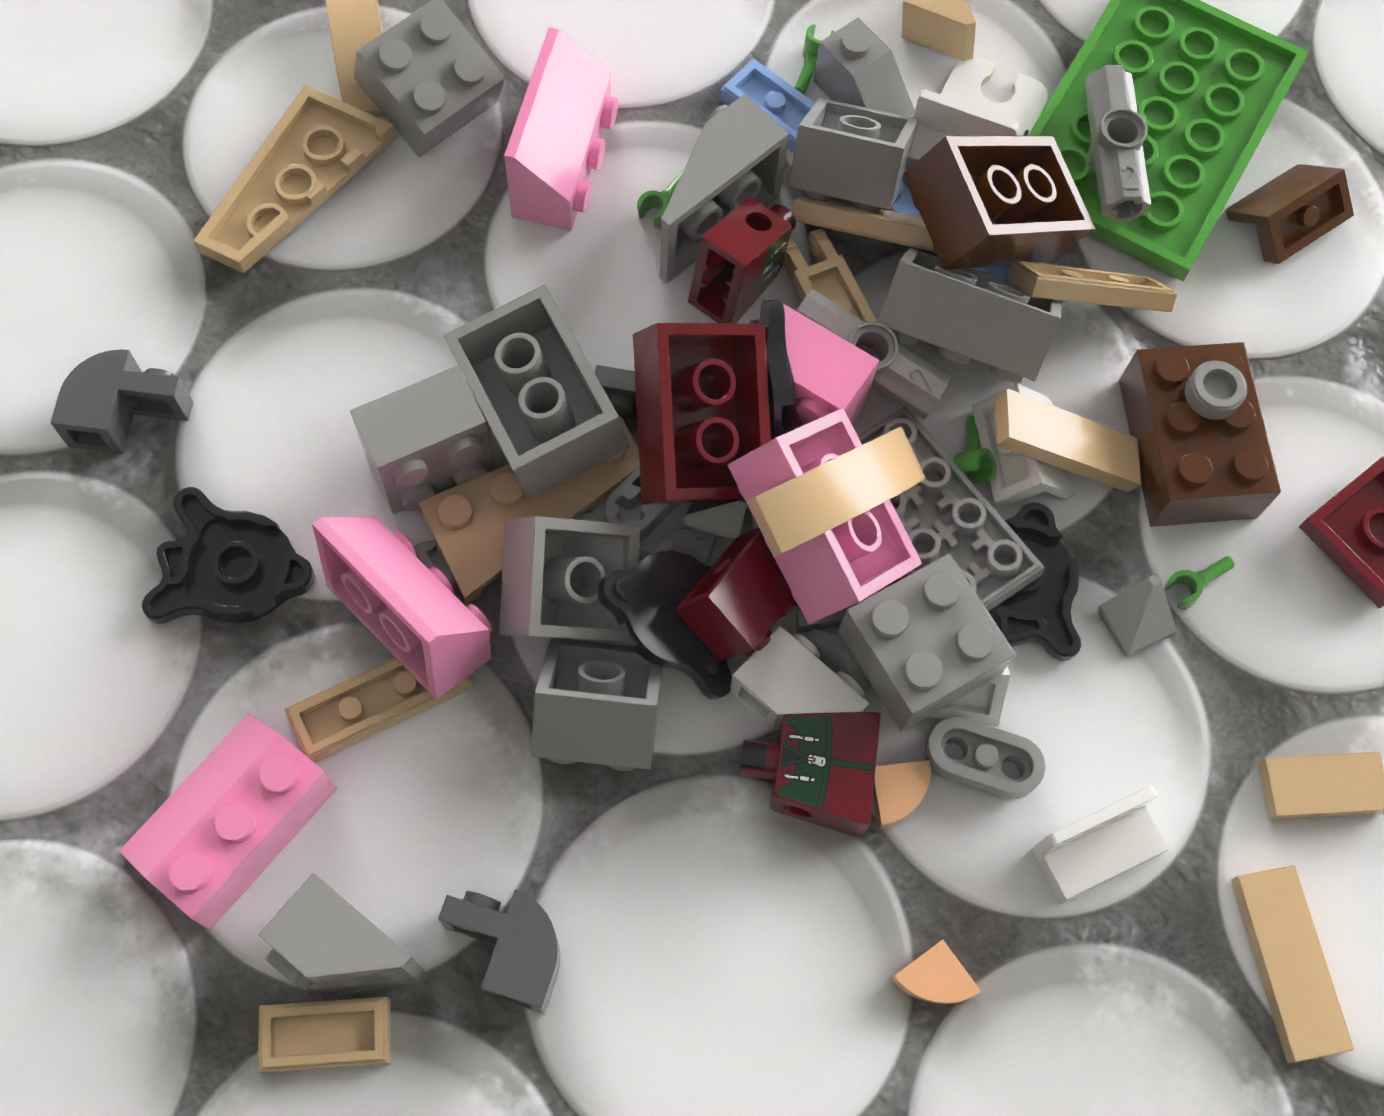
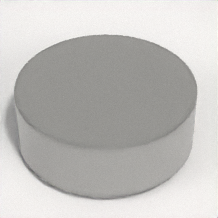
M1208 361L1199 365L1185 386V397L1192 410L1198 415L1212 420H1221L1233 415L1247 396V383L1242 373L1233 365L1223 361Z

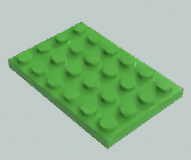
M1110 0L1028 136L1054 137L1096 228L1089 235L1184 281L1309 51L1200 0ZM1104 65H1123V69L1126 72L1132 73L1137 112L1145 119L1148 127L1147 136L1142 146L1151 207L1146 215L1138 216L1130 222H1111L1109 217L1101 214L1096 172L1089 166L1087 160V153L1092 140L1084 82L1088 73L1095 72Z

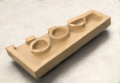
M304 85L193 240L198 253L241 273H245L397 138L395 125Z
M622 417L619 418L629 444L628 449L530 499H527L510 464H507L418 502L422 518L466 606L482 594L484 587L502 575L505 519L529 516L576 519L585 511L591 512L606 501L609 495L640 465L639 448Z

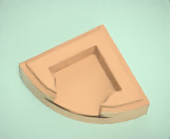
M930 760L876 766L873 798L879 829L888 828L900 823L921 803L930 783Z
M943 939L891 978L908 995L935 1004H957L981 992Z

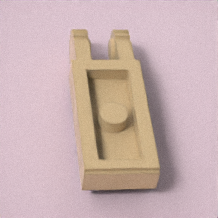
M822 228L811 231L808 234L809 247L813 256H815L817 264L808 266L795 241L789 239L783 265L790 279H792V284L801 301L804 300L811 289H814L864 322H877L843 255L838 256ZM858 347L866 353L870 354L871 356L877 354V352H875L870 347Z

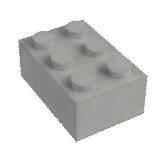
M909 247L898 263L877 322L891 329L897 341L917 345L920 339L939 346L938 353L949 360L969 364L972 358L991 365L990 372L993 375L1006 381L1021 383L1023 377L1036 381L1061 319L1062 300L1031 297L1008 280L975 268L945 270L940 258L936 254Z
M545 284L443 335L527 499L629 448L617 412Z

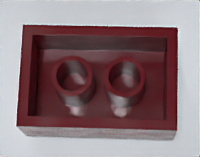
M655 323L634 333L633 350L642 505L745 500L739 492L738 485L728 464L771 441L765 324Z

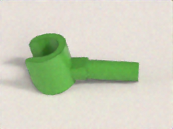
M815 24L810 25L806 31L802 52L805 59L804 66L795 85V89L804 95L815 71L819 43L821 41L814 38Z
M683 170L665 190L661 192L656 190L647 191L639 197L637 209L640 219L645 216L649 209H661L653 220L654 227L661 229V218Z
M974 416L966 419V444L964 452L957 453L953 458V462L963 473L968 472L967 478L972 484L991 481L995 477L997 468L992 452L987 448L981 449L979 446V432Z
M1226 556L1196 573L1190 570H1179L1169 578L1165 584L1164 591L1170 589L1174 584L1186 585L1191 592V596L1180 601L1177 608L1188 609L1197 601L1203 588L1209 582L1234 568V561L1229 556Z

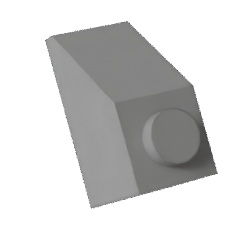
M859 17L820 41L813 81L831 100L906 117H914L915 110L892 50Z

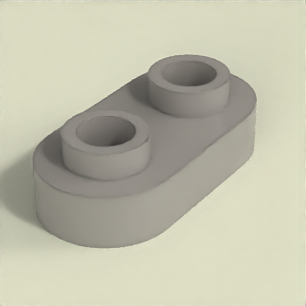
M950 717L940 721L929 734L925 744L926 759L930 760L931 768L938 775L1003 798L1019 799L1029 795L1041 783L1045 775L1044 756L1032 741L967 718ZM954 743L960 746L963 751V759L954 760L948 757L945 753V745ZM1002 763H1014L1019 769V778H1008L1002 771Z

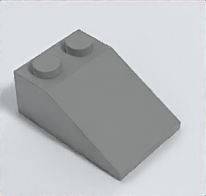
M743 94L729 106L722 105L709 116L661 218L660 278L666 284L697 260L701 237L746 199H755L766 207L780 196L789 133L746 94Z

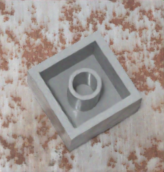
M431 0L357 50L354 70L355 80L390 123L395 125V129L419 158L498 102L506 78L443 0Z
M458 365L350 410L366 458L393 515L403 510H419V501L495 470L487 422Z
M950 553L847 609L838 633L901 732L1000 676L1016 656V653Z

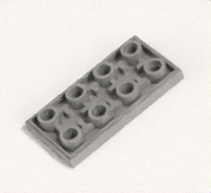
M902 407L858 435L863 445L902 426L926 478L890 499L922 562L920 566L906 573L908 576L950 553L987 611H990L1042 576L1045 568L909 410Z

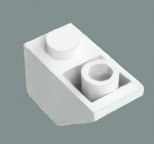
M779 626L770 635V642L762 650H756L732 676L730 686L732 689L730 693L772 730H779L784 715L866 712L870 704L863 698L865 693L861 686L851 676L841 671L837 674L834 673L819 659V651L806 637L798 633L792 636L782 626Z

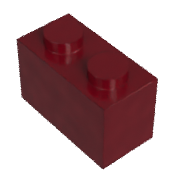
M757 527L740 535L739 538H735L675 611L721 662L740 654L750 657L756 650H762L771 640V627L778 619L790 613L798 604L794 600L791 589L775 558L767 547L760 528Z

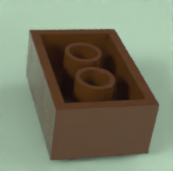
M945 136L903 173L912 194L913 203L921 214L933 242L934 251L940 258L945 270L1012 265V262L1016 261L1033 263L1051 262L1096 229L1053 136Z
M1244 342L1136 350L1119 379V385L1130 435L1137 437L1141 487L1150 527L1257 519L1281 493V488ZM1208 361H1223L1233 365L1242 373L1247 383V396L1233 415L1225 419L1212 420L1198 415L1189 406L1185 397V386L1188 379L1199 365Z

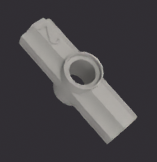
M1104 65L1101 69L1088 73L1084 82L1092 140L1088 149L1087 160L1089 166L1096 172L1101 214L1109 217L1111 222H1130L1138 216L1146 215L1151 207L1142 146L1147 136L1148 127L1145 119L1137 112L1132 73L1126 72L1123 69V65Z
M814 289L810 290L796 310L854 346H867L877 352L880 362L878 363L871 387L923 420L929 415L952 378L900 345L894 332L886 325L879 322H864Z

